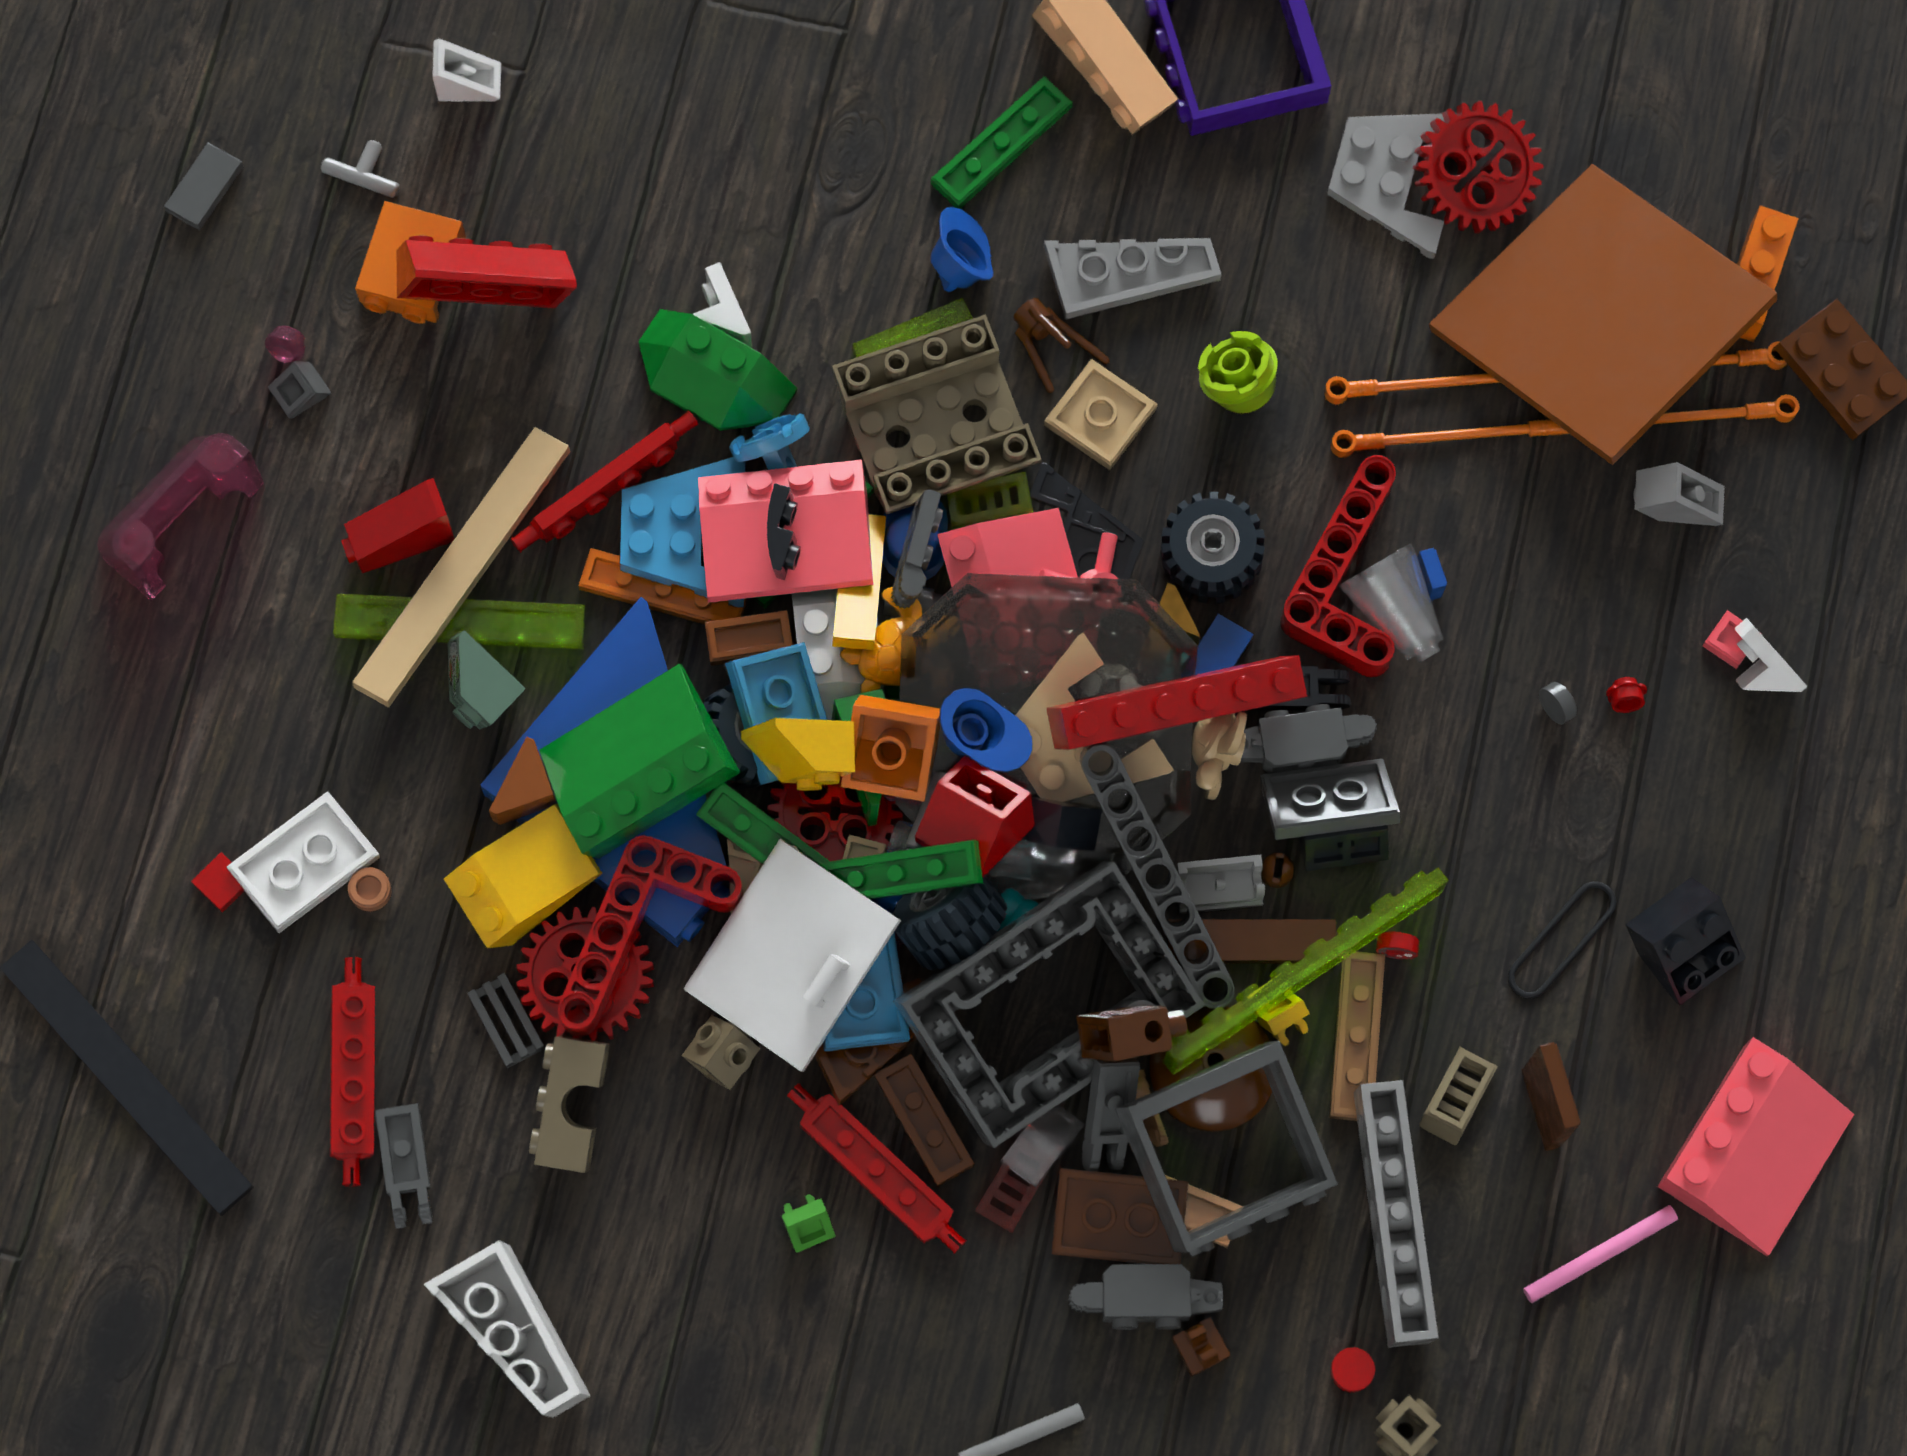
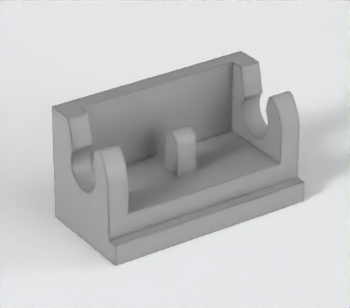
M1261 855L1177 863L1176 870L1198 913L1263 906L1265 884H1262L1261 879L1263 867ZM1178 902L1179 914H1187V906L1182 902Z

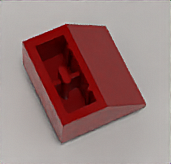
M964 756L937 782L915 834V842L924 847L978 840L982 877H984L1035 826L1031 792Z

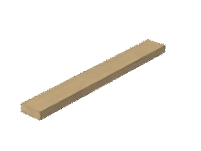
M534 427L352 683L355 689L388 708L564 462L570 453L569 445Z

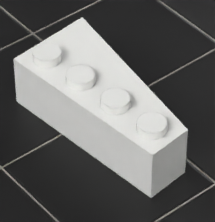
M497 1241L424 1284L449 1310L448 1312L472 1335L486 1354L502 1368L508 1378L542 1415L554 1418L590 1397L585 1384L510 1245Z

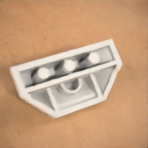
M838 589L792 593L796 643L805 642L827 720H832L834 700L861 694L860 685L865 679L859 673L858 665H849L840 657V652L845 647L832 646Z

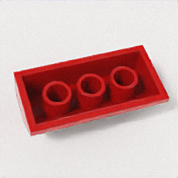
M417 235L409 237V240H405L397 249V298L556 308L577 288L576 277L566 251L552 250V246L549 244H532L528 248L513 247V243L508 241L490 242L488 246L474 245L473 240L467 238H455L449 240V243L433 242V238L430 236Z

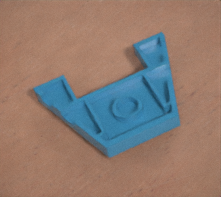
M732 457L622 489L621 571L671 586V584L694 590L695 594L707 598L705 568L701 566L702 534L698 477L745 472V461L737 462ZM744 599L728 600L729 605L744 607Z

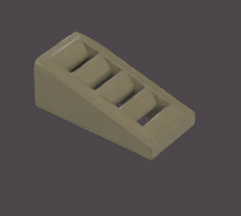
M1459 1047L1419 1126L1453 1145H1457L1498 1066ZM1459 1066L1482 1077L1481 1081L1478 1082L1457 1071ZM1454 1082L1474 1093L1473 1096L1451 1086L1450 1083ZM1443 1097H1446L1451 1101L1465 1107V1111H1462L1452 1106L1451 1104L1443 1101Z

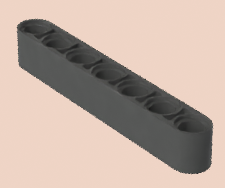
M1107 742L1085 746L1080 754L1081 768L1185 974L1206 1007L1211 1009L1225 1007L1234 997L1235 988L1233 981L1119 755ZM1097 751H1106L1111 755V765L1103 772H1094L1088 765L1089 758ZM1116 789H1125L1131 796L1128 806L1121 810H1114L1107 803L1110 793ZM1134 827H1144L1149 830L1147 843L1138 848L1128 845L1127 835L1129 831ZM1156 864L1166 866L1168 868V877L1162 884L1153 885L1146 881V872L1151 866ZM1174 902H1182L1187 906L1186 916L1178 922H1170L1165 918L1166 908ZM1195 939L1205 942L1206 951L1203 956L1195 960L1184 956V948L1187 943ZM1213 977L1223 979L1225 982L1224 990L1218 996L1211 997L1203 993V985L1208 979Z

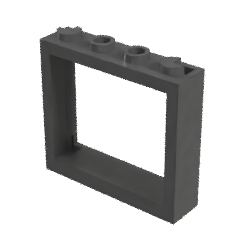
M1280 1041L1265 1042L1115 1108L1174 1252H1189L1191 1257L1201 1252H1208L1215 1248L1214 1240L1227 1235L1229 1240L1241 1237L1252 1231L1250 1224L1265 1218L1266 1223L1281 1219L1290 1214L1289 1206L1302 1201L1304 1206L1320 1201V1198L1326 1196L1324 1190L1338 1185ZM1263 1067L1308 1178L1187 1231L1142 1120Z

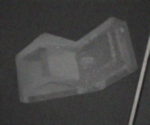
M1057 1105L1025 1127L1002 1158L1001 1163L1036 1188L1057 1158H1061L1085 1124L1060 1105Z

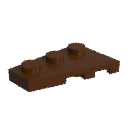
M920 978L903 984V993L921 983ZM910 1027V1040L908 1042L824 1051L823 1043L821 1044L815 1057L838 1106L916 1038Z

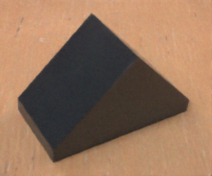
M1031 796L1035 826L1022 838L1023 840L1053 848L1095 851L1102 814L1101 808Z

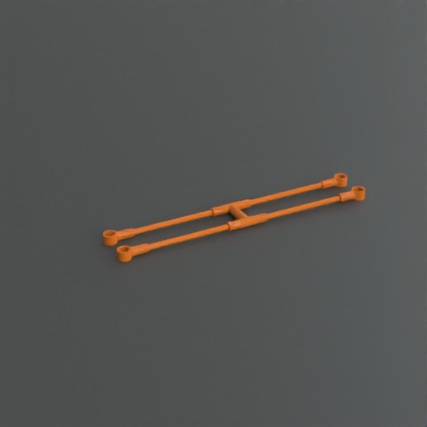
M1777 341L1773 342L1769 348L1739 350L1736 354L1722 355L1712 366L1737 364L1739 367L1768 365L1772 369L1779 370L1784 368L1787 363L1784 359L1777 360L1772 356L1771 352L1776 351L1774 348L1779 343ZM1488 373L1377 382L1376 379L1347 381L1343 377L1336 376L1328 380L1324 395L1328 402L1338 405L1345 402L1347 398L1376 396L1378 392L1500 382ZM1332 386H1339L1344 390V393L1342 395H1335L1331 392L1330 388ZM1785 394L1773 402L1745 404L1744 407L1664 413L1654 424L1745 417L1747 420L1775 418L1780 422L1787 423L1792 421L1798 413L1799 402L1794 396ZM1779 405H1789L1792 413L1782 412ZM1550 419L1529 421L1528 424L1397 435H1384L1383 433L1354 435L1348 430H1340L1332 438L1331 450L1335 456L1346 458L1352 455L1354 451L1384 449L1387 445L1528 434L1529 437L1569 433ZM1345 439L1351 446L1342 449L1337 445L1336 441Z

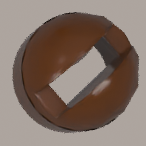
M1272 853L1263 860L1261 878L1265 884L1273 888H1281L1291 881L1294 874V864L1287 855ZM1275 860L1283 861L1281 878L1273 877L1276 865Z

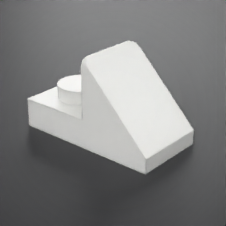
M721 263L706 267L707 283L701 286L710 307L693 315L747 346L752 347L751 331Z
M1747 618L1734 628L1742 638L1737 643V646L1752 662L1760 658L1736 679V682L1743 690L1802 692L1807 687Z

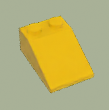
M554 804L473 854L447 875L444 881L486 948H496L515 944L599 877L602 872L593 857L581 853L562 817L559 805Z

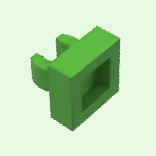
M810 1194L805 1196L806 1205L793 1210L790 1203L784 1205L785 1214L781 1215L796 1253L836 1237L822 1199L815 1200Z

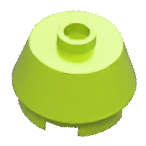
M1234 331L1230 333L1232 338L1221 341L1214 348L1211 343L1205 348L1198 364L1199 383L1202 391L1225 409L1234 413H1249L1264 406L1274 393L1278 366L1277 356L1272 347L1262 341L1257 334L1248 331Z

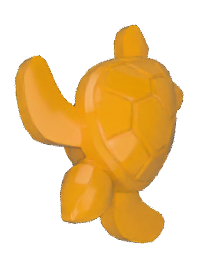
M893 587L885 589L881 593L882 599L890 604L900 617L886 620L876 627L874 650L845 648L840 652V657L849 665H858L859 673L865 678L860 685V693L878 690L881 685H909L918 681L929 672L934 699L940 700L945 698L950 693L954 674L950 660L938 651L939 643H945L956 635L960 629V619L955 616L944 615L933 619L930 624L922 621V607L918 599L909 608H899V606H895L896 604L891 598Z

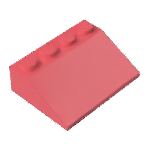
M862 460L698 477L699 511L708 603L874 585L868 498ZM774 483L791 488L794 497L793 501L798 503L792 526L785 525L784 529L794 532L797 539L796 545L801 546V552L795 570L788 569L785 580L779 579L775 575L767 542L768 510Z
M1059 508L976 523L937 534L980 691L989 697H994L1040 684L1076 637L1081 634L1085 614L1076 608L1073 602V595L1038 585V577L1042 569L1078 579ZM1096 644L1095 651L1099 655V651Z
M1752 1037L1740 1051L1657 1187L1768 1257L1853 1118L1854 1113L1791 1060Z

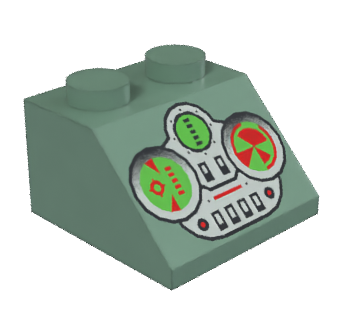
M465 630L448 641L449 701L456 707L452 712L469 729L473 726H476L479 730L488 727L499 718L526 688Z

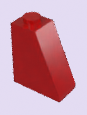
M432 478L345 523L344 526L348 538L341 540L349 563L357 561L363 574L451 543L455 538L435 480Z

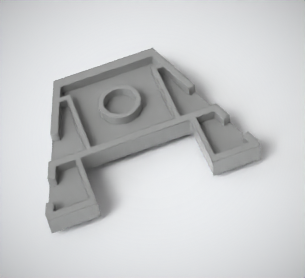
M1443 115L1348 117L1327 195L1368 221L1373 219L1390 230L1391 235L1402 242L1404 240L1419 248L1422 255L1434 259L1444 221L1405 211L1404 207L1414 174L1413 165L1417 163L1419 156L1415 153V149L1424 142L1420 136L1425 131L1434 132L1430 122L1436 118L1444 121Z

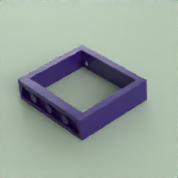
M1144 0L1147 16L1149 18L1154 17L1158 29H1154L1157 49L1159 53L1165 52L1168 64L1165 65L1168 85L1170 88L1176 87L1179 100L1176 101L1179 121L1181 124L1187 123L1190 136L1328 103L1332 86L1305 0L1279 1L1306 85L1200 111L1166 2L1173 0Z

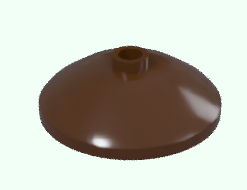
M1204 1006L1186 1018V1035L1172 1038L1171 1050L1151 1054L1149 1074L1153 1091L1208 1068L1207 1059L1211 1056H1218L1224 1061L1265 1042H1270L1263 1029L1246 1014L1229 1007L1211 1009ZM1262 1067L1173 1106L1166 1111L1177 1121L1197 1130L1209 1132L1231 1130L1253 1119L1269 1100L1272 1089Z

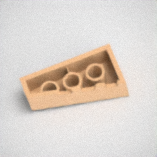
M1042 0L1032 14L1033 18L1087 80L1094 92L1109 106L1115 121L1123 129L1127 128L1132 135L1168 110L1178 100L1106 0Z

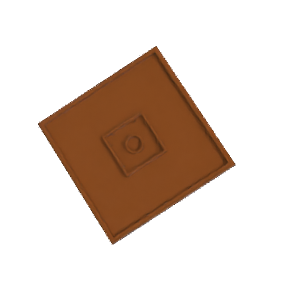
M1592 164L1429 323L1431 332L1613 465L1777 301V292Z

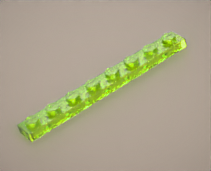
M1439 867L1427 875L1424 871L1418 872L1404 883V891L1395 897L1388 893L1378 899L1370 907L1372 912L1361 920L1357 915L1351 917L1337 929L1339 933L1328 942L1321 938L1311 944L1303 952L1305 955L1303 959L1294 965L1287 961L1277 967L1269 975L1272 980L1260 988L1255 983L1243 990L1236 997L1238 1003L1226 1011L1222 1006L1216 1008L1201 1021L1203 1026L1191 1034L1187 1029L1185 1036L1172 1038V1049L1167 1051L1163 1061L1173 1075L1203 1056L1208 1050L1213 1049L1370 943L1378 935L1386 932L1442 894L1449 880Z

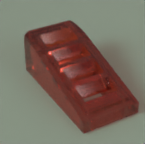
M1020 1135L975 1211L1012 1233L1057 1157ZM1022 1152L1042 1164L1039 1171L1017 1159L1019 1153ZM1013 1167L1033 1179L1030 1186L1008 1174L1010 1168ZM1004 1182L1024 1194L1021 1201L999 1189L1001 1183ZM995 1197L1014 1208L1013 1215L1010 1216L991 1205L992 1198Z

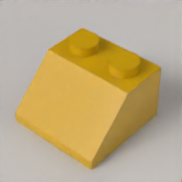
M774 718L741 731V740L781 783H797V790H820L822 785L840 783V777L855 772L854 721Z

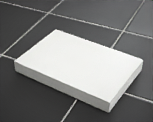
M327 791L226 867L275 930L281 933L346 884L355 872L370 866L380 856Z

